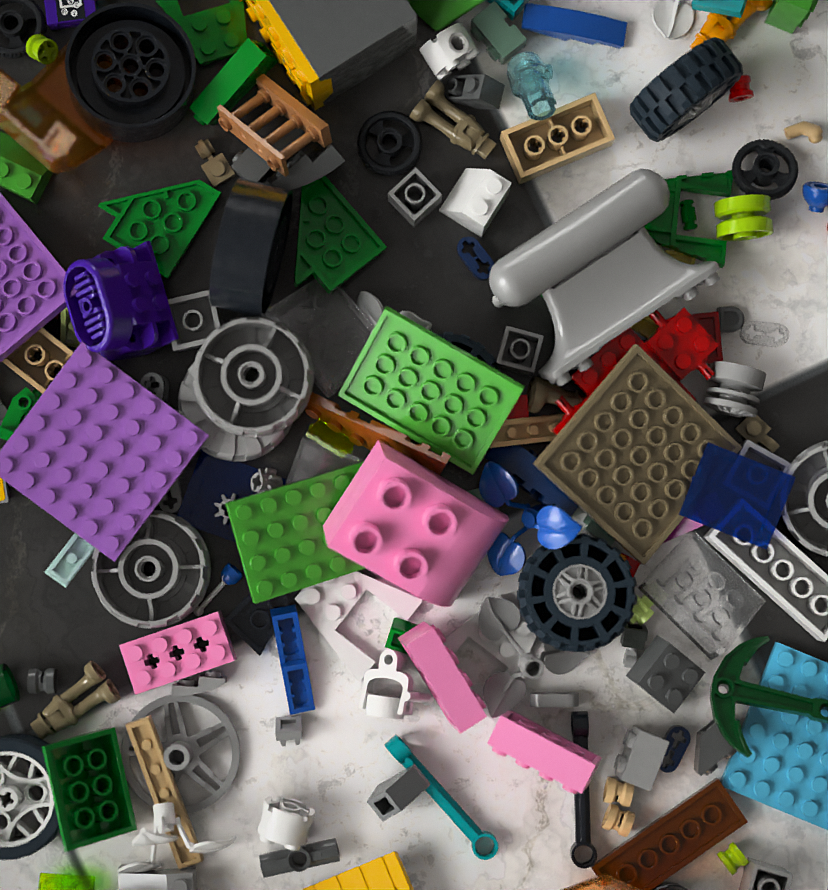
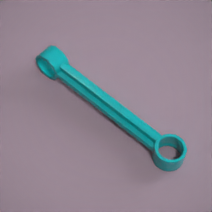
M395 734L384 744L387 750L405 769L413 764L418 767L430 782V786L425 791L472 842L474 854L482 860L493 858L498 851V842L495 836L488 831H482L417 759L403 740ZM482 837L492 839L494 842L492 851L488 854L478 853L475 847L478 839Z

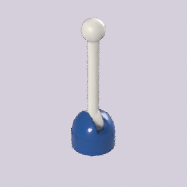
M228 562L221 571V583L200 606L196 607L193 611L194 614L201 616L204 612L203 609L225 585H234L239 582L243 574Z

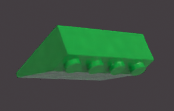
M115 727L92 731L42 746L65 852L137 830Z

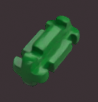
M693 199L683 200L679 204L682 206L680 211L682 223L685 224L683 227L684 231L695 230L698 226L695 224L697 218L695 207L692 206L694 203Z

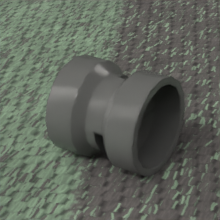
M30 668L27 677L28 693L38 694L40 691H45L47 694H56L58 689L57 668H48L46 671H41L39 668Z

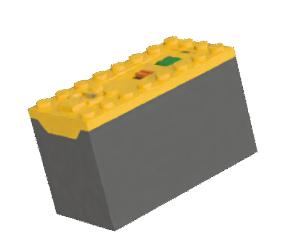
M244 0L248 5L246 12L253 22L258 21L262 27L259 31L266 43L271 41L273 53L280 64L283 63L289 79L293 85L297 84L301 90L300 95L307 106L311 104L315 110L417 47V15L407 0Z

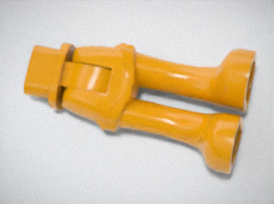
M748 0L742 17H732L730 21L726 18L727 15L709 13L707 21L702 26L700 32L695 35L696 40L690 45V48L692 49L712 37L722 39L725 43L730 39H734L736 31L752 14L757 11L768 10L773 5V1Z

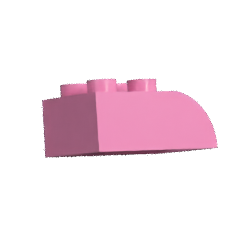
M378 440L327 518L323 529L329 548L422 600L438 606L450 607L509 521V517Z

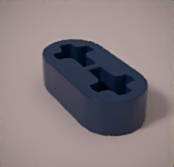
M470 236L462 238L457 245L458 256L475 278L481 281L488 280L490 270L494 265L493 260L475 238ZM464 243L474 245L472 251L476 257L473 258L469 252L465 254L462 252ZM478 259L483 265L489 264V274L486 275L484 272L478 273L479 265L476 262Z
M680 725L670 727L664 736V739L669 741L664 756L666 757L670 750H672L670 759L673 760L672 765L667 764L665 767H662V762L659 768L662 772L669 773L676 770L690 743L689 731ZM680 730L683 731L684 741H678L675 748H673L675 739L672 737V734H678Z

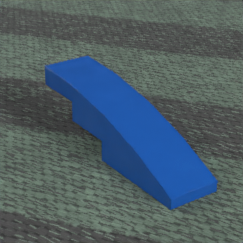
M526 3L521 29L564 41L573 39L591 45L599 43L620 49L624 47L627 22L577 10Z

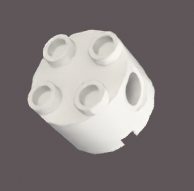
M456 23L436 35L437 38L433 41L430 39L419 50L434 75L440 81L448 77L452 73L451 70L456 67L459 71L471 63L470 60L480 54L463 23Z
M272 796L267 797L263 805L262 819L257 827V831L260 834L259 840L267 844L277 842L284 844L285 848L289 850L299 851L301 845H305L308 841V830L315 816L314 809L311 807L308 811L306 810L307 804L292 798L277 796L276 801H272Z

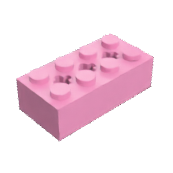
M218 611L119 645L135 695L235 661L237 657L226 624L223 621L222 612ZM200 637L209 642V645L206 646V651L197 645V642H200ZM176 645L178 649L183 648L184 654L181 655L182 659L173 654ZM151 654L153 657L159 658L160 662L156 663L157 667L149 663Z
M423 621L398 637L448 722L460 734L487 717L483 711L486 708L485 703L479 694H476L469 688L473 684L468 675L462 672L460 668H457L456 665L460 662L454 652L443 645L446 639L439 628L436 629L434 625L430 626Z
M508 710L500 716L487 743L493 746L492 750L501 756L510 755L516 759L515 762L526 769L532 767L540 771L539 775L548 781H553L554 779L563 784L562 787L573 794L577 792L582 794L589 786L602 757L512 710Z

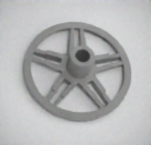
M196 695L164 696L142 708L132 721L143 718L154 709L164 705L167 741L161 743L165 751L163 757L165 765L172 770V773L176 774L174 777L176 784L181 775L186 773L200 786H204L212 793L210 797L203 801L185 805L187 813H193L215 803L233 783L240 763L239 738L230 718L213 702ZM178 702H188L202 706L217 716L221 723L188 737ZM169 703H174L180 729L179 734L173 733ZM223 726L226 728L227 731L205 745L199 746L198 739ZM126 730L121 750L126 779L137 796L153 807L155 804L152 797L142 789L132 772L130 756H137L135 751L130 750L132 743ZM229 735L232 746V761L229 773L222 783L199 758V755ZM199 765L220 788L216 790L193 769Z

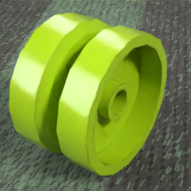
M741 195L716 201L714 203V215L716 218L724 220L716 225L717 240L744 241L772 235L774 233L773 221L764 216L771 211L770 197L768 195Z

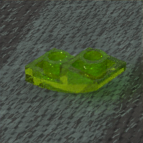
M57 873L39 874L38 890H94L95 876Z

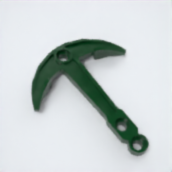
M769 636L747 640L727 654L714 674L710 687V703L716 725L724 739L747 758L752 755V752L744 739L740 720H735L736 703L806 716L810 720L828 724V717H824L821 714L822 709L828 711V700L820 698L810 699L740 680L743 666L747 665L752 656L762 646L770 642ZM718 687H725L727 689V693H720Z

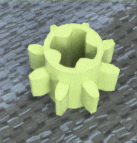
M637 595V604L633 606L632 612L634 614L629 622L633 625L637 622L641 626L654 614V611L650 608L654 603L646 595H643L641 598Z

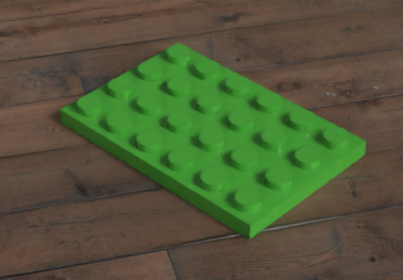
M387 306L338 396L420 444L423 442L431 446V450L441 456L443 452L451 455L450 462L474 474L525 386Z
M364 461L225 503L254 604L365 569V567L329 548L323 529L327 518Z

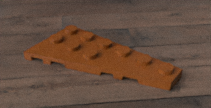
M313 392L304 409L311 418L320 419L327 423V426L332 431L343 433L357 446H364L371 452L376 442L380 440L439 476L451 455L444 452L441 456L431 452V446L423 442L421 445H415L411 443L407 435L377 421L371 420L370 423L361 420L360 414L351 410V412L345 413L341 411L337 403Z

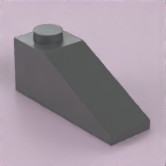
M300 128L292 130L274 143L272 147L280 152L305 132ZM250 147L245 151H239L232 160L233 164L231 167L233 171L243 179L263 183L274 172L267 162Z

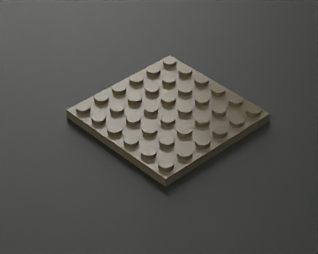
M634 344L533 464L640 564L645 565L741 450L742 446L639 345Z

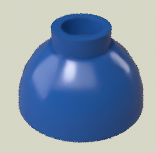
M822 182L805 183L802 192L805 201L809 205L808 210L817 213L824 212V208L828 206V184Z

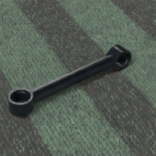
M572 711L571 732L573 743L588 750V712ZM589 786L582 794L579 792L574 794L575 842L570 848V856L573 863L583 869L590 868L597 860V851L591 843ZM585 845L590 847L593 853L589 861L581 863L576 861L574 852L579 846Z

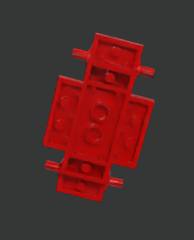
M685 307L668 319H665L658 310H655L648 316L657 324L658 328L649 339L643 342L630 327L604 344L590 357L593 362L591 367L582 372L577 369L571 375L572 380L587 396L573 407L563 395L554 402L565 414L561 421L552 429L553 433L556 436L634 344L639 345L695 401L697 399L680 381L696 369L700 371L706 380L710 379L715 372L705 361L709 354L719 345Z

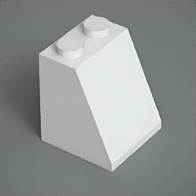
M466 168L439 211L482 238L508 197L512 183L490 169Z

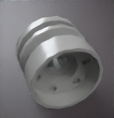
M724 361L713 362L712 370L715 374L710 379L720 384V386L707 388L706 392L717 398L706 397L703 405L714 409L718 413L732 417H756L758 410L749 405H758L760 400L750 395V391H762L767 374L761 370L741 364Z

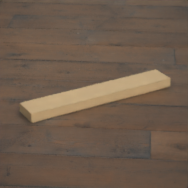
M149 715L126 723L127 732L154 804L173 802L175 818L180 817L181 825L189 841L198 844L172 770L164 763L165 751L152 716ZM174 825L173 831L165 832L166 835L178 836L177 840L169 842L178 869L203 862L204 856L202 853L189 852L176 825Z

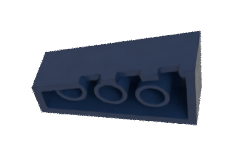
M520 445L495 447L485 456L484 460L487 462H495L509 471L515 478L517 485L540 504L560 507L570 517L578 509L579 506L533 464L539 457L533 450L527 451Z

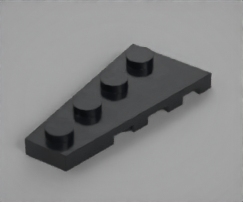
M299 590L257 604L253 603L249 593L223 621L260 656L270 637L274 634L270 609L289 606Z

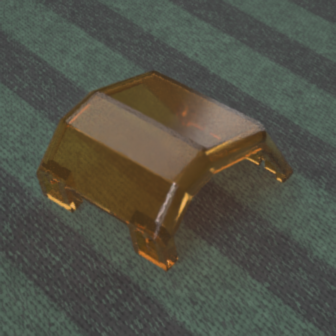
M68 43L58 52L55 61L46 65L32 81L23 86L17 83L4 70L0 69V128L53 173L73 171L106 150L114 141L89 127L78 115L71 102L65 72V54ZM102 61L98 64L103 69H107L112 65L108 61ZM112 84L108 87L111 92H119L122 89L118 84ZM138 88L134 91L140 97L148 93L143 88Z

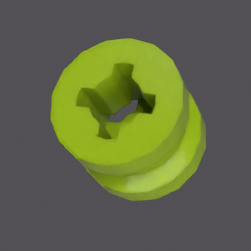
M41 34L32 35L26 43V53L28 56L42 64L48 65L55 61L58 56L59 50L56 42L47 39Z
M734 842L729 844L726 851L717 853L721 862L732 875L737 873V869L740 866L749 864Z

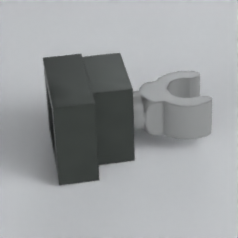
M627 622L624 627L625 630L621 634L620 642L622 647H627L623 659L624 667L632 668L636 663L637 649L644 650L648 630L646 625H632Z

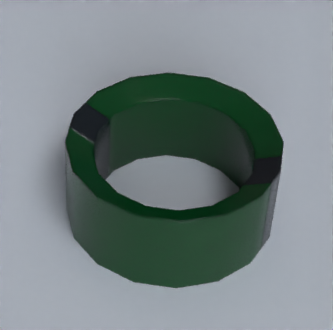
M5 663L0 665V708L20 700L15 678Z

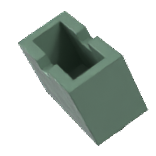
M494 1L471 19L470 32L478 42L482 41L486 45L488 55L494 61L498 60L503 65L525 47L527 39L515 24L510 27L506 23L507 15Z

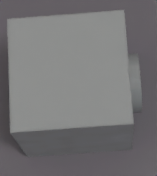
M415 167L388 192V201L415 228L442 202V194Z
M506 326L496 365L500 369L531 377L535 371L544 336Z
M747 857L749 864L744 868L739 890H789L793 875L788 870Z

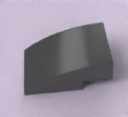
M331 144L325 148L320 145L309 156L300 149L286 162L289 171L288 176L285 177L279 171H275L263 183L289 190L299 188L327 175L345 160Z

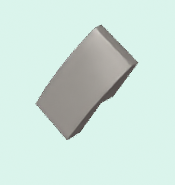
M206 671V675L199 676L198 685H195V680L180 679L179 683L172 685L171 695L184 696L207 692L225 684L227 677L221 676L219 671Z

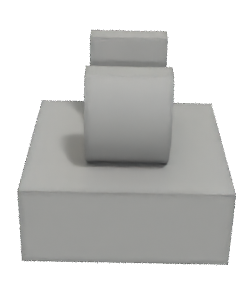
M302 716L276 717V741H280L282 746H286V740L295 739V744L299 745L300 739H302Z

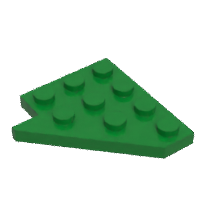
M323 176L301 187L293 285L298 287L309 277L313 276L325 291L330 294L383 253L387 246L330 180Z
M199 179L101 202L98 207L115 217L103 240L117 249L122 246H130L133 249L145 241H150L160 275L169 280L222 194Z

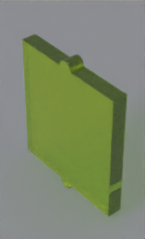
M320 419L314 424L311 423L309 430L305 434L306 437L342 459L354 450L355 444L349 440L348 436L341 432L332 431L327 426V423Z

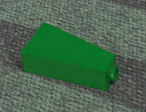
M248 38L189 107L195 113L193 117L204 126L206 124L215 126L220 118L217 106L221 104L230 111L257 84L256 78L263 73L266 75L278 62L274 53L263 42Z

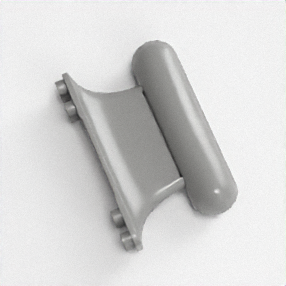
M638 169L631 172L499 259L492 266L489 274L491 291L501 303L508 307H520L542 294L553 320L555 346L550 359L538 373L542 379L549 380L551 384L557 383L558 386H561L572 379L568 373L570 369L575 370L578 368L582 372L591 367L593 362L589 356L673 298H676V300L682 298L685 301L690 300L699 294L695 285L700 286L705 283L706 287L720 280L716 272L720 268L717 262L703 261L698 264L681 262L666 253L653 240L644 227L660 216L669 204L670 192L667 182L658 173L650 169Z

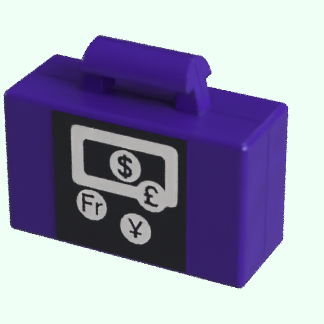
M44 0L47 25L51 30L77 27L87 16L99 9L98 0Z

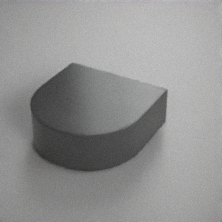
M733 306L717 308L721 333H733L743 326L744 314L739 308Z

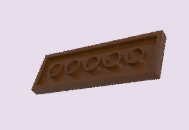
M715 778L599 859L591 866V869L606 890H652L748 821L720 780Z

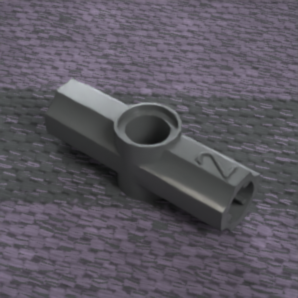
M336 838L301 845L299 851L283 849L260 854L259 859L263 878L293 871L302 872L307 868L340 861ZM302 852L306 855L307 861L298 864L294 861L293 854Z

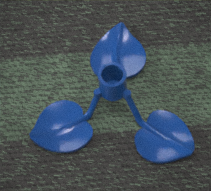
M489 461L485 464L479 482V490L483 500L492 507H500L506 503L507 506L524 509L521 517L524 527L511 538L506 533L501 532L487 552L489 563L497 575H512L524 567L526 552L523 546L515 542V540L524 532L530 530V528L539 529L537 539L541 545L548 549L561 548L570 543L579 534L582 525L573 520L560 507L554 505L544 506L542 504L531 507L529 503L520 504L510 501L516 498L519 493L515 478L509 471L495 462Z

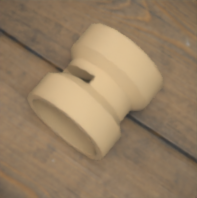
M608 776L603 792V802L613 803L615 801L620 803L621 806L630 807L634 785L625 781L618 782L616 778Z
M610 803L604 814L601 827L606 830H616L619 835L627 837L633 826L635 813L629 810L622 811L618 806Z

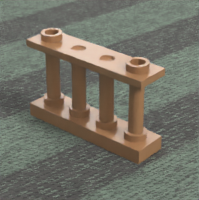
M263 73L256 78L259 89L257 91L258 94L231 113L221 104L217 106L220 117L218 122L226 132L230 131L262 157L273 171H279L286 177L289 175L286 163L288 158L311 141L318 142L325 148L332 143L329 125ZM263 102L273 106L247 126L240 121L241 118ZM279 115H284L289 119L263 139L256 134L258 130ZM295 128H300L305 132L280 152L272 147L274 143Z

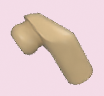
M807 121L784 128V133L788 140L805 135L809 137L808 139L811 143H819L823 138L821 127Z

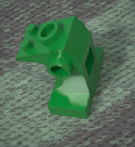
M25 387L12 398L0 427L1 439L9 440L42 396V393L36 388L32 391Z

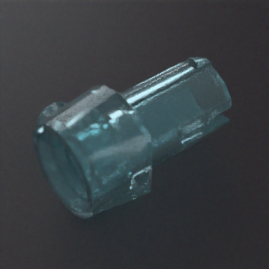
M534 52L517 54L510 60L507 67V76L514 96L522 99L531 119L545 120L556 111L554 105L557 104L549 86V79L553 77L551 64H544L538 54Z

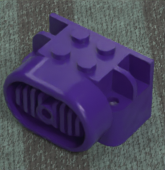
M145 241L133 249L130 246H122L116 250L102 252L90 259L77 260L67 269L63 283L65 302L78 341L80 343L84 342L87 349L91 352H100L108 361L143 357L179 339L150 241ZM73 286L76 291L82 290L76 293V296L70 297Z

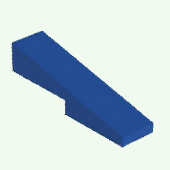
M296 605L270 609L290 715L315 710Z

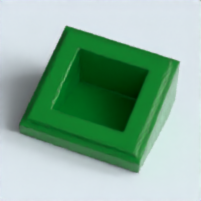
M394 618L385 647L407 654L398 637L417 626V624Z

